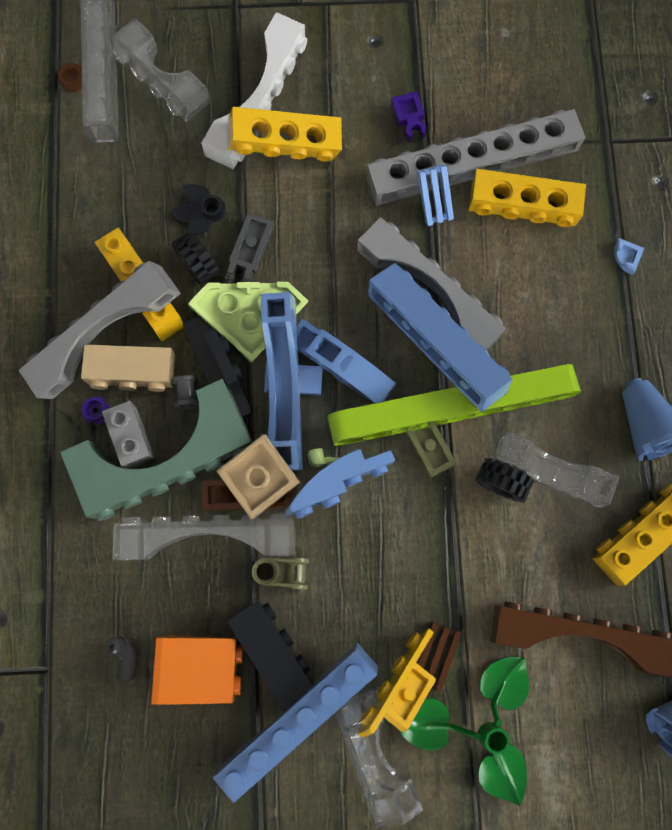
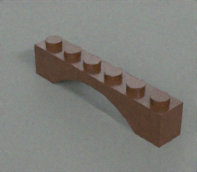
M507 601L504 602V607L495 606L490 642L527 649L540 641L555 636L583 635L598 639L613 647L626 657L638 671L672 677V633L653 630L652 635L641 633L642 627L623 624V629L611 628L612 621L593 618V624L582 622V616L564 613L563 618L552 616V610L534 607V612L522 610L523 604Z

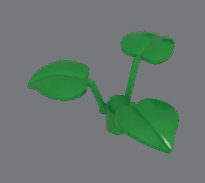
M509 656L489 664L482 672L479 680L480 693L492 700L490 707L494 718L493 722L482 724L478 732L447 723L449 720L447 707L435 698H425L409 729L405 732L400 731V733L409 743L427 751L439 750L447 744V729L478 740L484 748L492 753V755L483 757L479 763L477 775L480 785L488 794L496 798L521 805L527 785L526 762L519 749L510 744L508 733L501 728L503 722L499 718L497 704L505 710H514L520 707L528 696L529 678L526 659L519 656Z

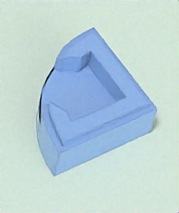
M618 238L614 245L615 259L625 272L633 275L644 248Z

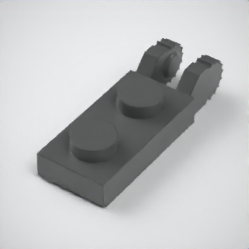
M250 213L247 214L229 259V267L224 278V284L234 283L237 268L245 271L241 282H252L253 274L257 272L273 231L274 221Z

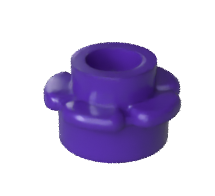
M102 397L89 398L82 405V417L88 423L101 424L105 421L102 411L109 409L110 405L105 403V399ZM95 408L99 410L97 413H94Z

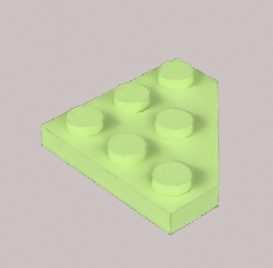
M237 282L235 284L207 283L188 305L221 336L224 335L227 342L252 363L266 348L262 327L260 294L290 292L295 298L296 315L309 301L289 282Z

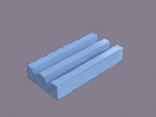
M440 164L418 170L426 225L431 226L434 222L442 223L445 219L453 220L454 215L447 166ZM437 172H439L445 210L444 213H442ZM429 174L431 179L432 193L436 215L433 216L431 213L428 186L426 180V175Z

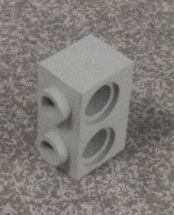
M131 401L102 411L122 467L125 469H135L156 460L138 409Z

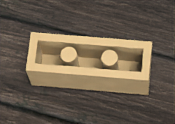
M84 345L81 379L90 385V388L106 390L108 386H119V389L126 391H135L136 387H148L149 391L163 392L165 388L174 387L172 378H174L176 355L171 348Z

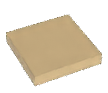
M264 434L216 470L250 519L257 517L300 484L298 478Z

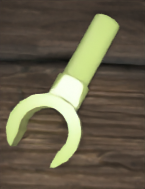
M322 448L310 450L307 454L309 464L312 467L329 465L339 459L338 457H324Z

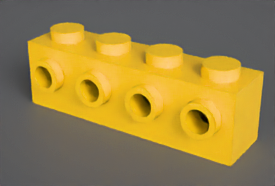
M672 482L659 492L662 496L656 502L651 500L639 509L638 512L641 515L634 521L629 519L617 529L620 533L613 540L610 538L606 539L596 548L598 553L592 559L615 586H626L672 544Z

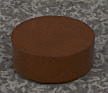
M65 64L58 71V80L66 91L77 92L86 85V75L78 64Z

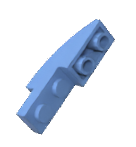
M303 319L297 325L298 352L330 372L335 379L373 404L384 402L396 386V383L382 371L325 330H319Z
M358 449L332 462L316 474L293 498L284 512L286 518L295 515L299 519L312 514L313 507L322 504L325 509L340 503L339 498L347 492L346 488L362 482L361 477L371 474L372 478L387 473V467L395 462L392 451L390 450L364 459L361 449Z

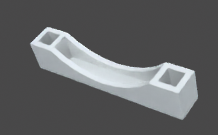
M277 12L275 13L264 32L267 52L264 74L256 90L240 106L241 108L271 109V102L274 96H278L281 93L284 78L287 74L290 75L294 69L298 53L302 54L305 50L307 38L305 37L304 24ZM228 114L214 120L201 144L205 157L234 169L237 162H241L245 155L238 154L234 150H228ZM252 130L255 136L257 135L258 130Z

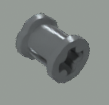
M183 375L172 378V384L175 386L176 391L175 409L199 407L195 384L198 382L197 377Z

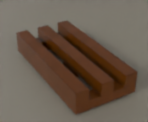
M432 622L430 629L434 633L421 653L417 664L424 668L437 630L441 631L442 633L428 673L434 677L448 635L452 636L439 676L432 688L442 691L462 633Z

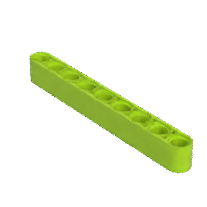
M566 364L510 376L513 380L508 392L483 412H480L457 387L341 410L329 414L327 418L334 446H342L407 432L406 428H408V431L429 428L428 422L431 421L435 422L436 426L567 399L580 394L581 389L573 365Z

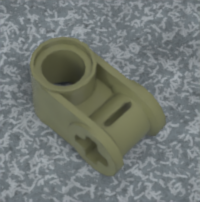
M261 558L252 567V577L258 584L264 586H281V588L308 590V585L305 584L306 565L309 564L310 559ZM263 563H268L274 568L273 577L267 581H263L257 576V569ZM295 566L297 567L296 581L293 580Z

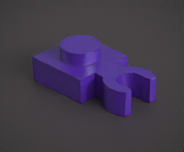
M417 91L391 98V107L398 127L406 125L405 137L407 141H412L413 130L419 131L421 138H425L426 126L422 122L425 113Z

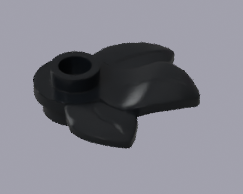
M187 184L183 186L187 201L171 211L172 216L177 221L188 224V231H192L194 235H201L210 229L212 223L220 221L225 216L226 206L220 197L211 195L205 186ZM212 207L217 208L216 212H208V210Z

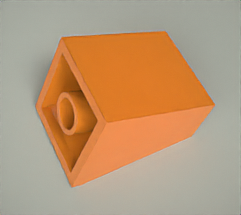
M164 635L157 637L151 704L233 703L236 695H241L242 676H237V664L243 663L244 648L239 644L238 638L191 635Z

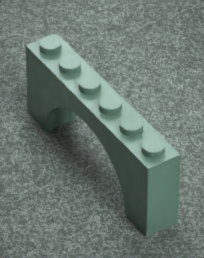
M220 379L196 390L199 401V418L195 431L181 451L159 465L145 469L120 468L111 463L102 454L96 443L89 440L60 452L85 516L98 519V521L108 519L115 515L114 510L123 506L125 509L134 507L142 503L141 498L149 494L157 496L169 490L168 486L175 482L183 484L195 479V473L204 469H206V472L221 467L223 465L222 461L236 456L249 446L253 441L227 383Z

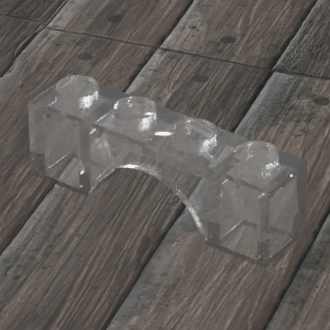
M136 18L111 37L115 47L113 52L122 64L127 63L139 81L145 80L149 84V89L158 99L162 97L167 102L166 105L176 117L180 115L188 122L210 103L207 87L189 70L180 73H168L158 69L153 64L155 55L158 52L153 34Z
M506 432L500 438L493 456V460H499L502 463L510 464L511 467L518 468L519 471H524L536 483L598 508L611 504L620 478L592 465L575 464L554 457L541 450L535 442L510 432Z
M377 687L359 691L335 712V716L376 827L404 825L423 809L411 778L396 772L386 761L379 743V731L385 718L382 719L373 734L364 738L358 735L363 725L360 723L361 717L370 706L374 707L379 699L376 696Z

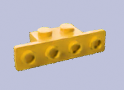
M428 628L420 634L415 632L406 644L408 651L405 656H400L392 666L391 671L394 674L389 681L386 680L378 689L376 696L379 699L374 707L370 706L360 719V723L363 725L358 735L362 738L373 734L383 718L401 732L409 729L436 681L431 674L416 663L434 633L431 629Z

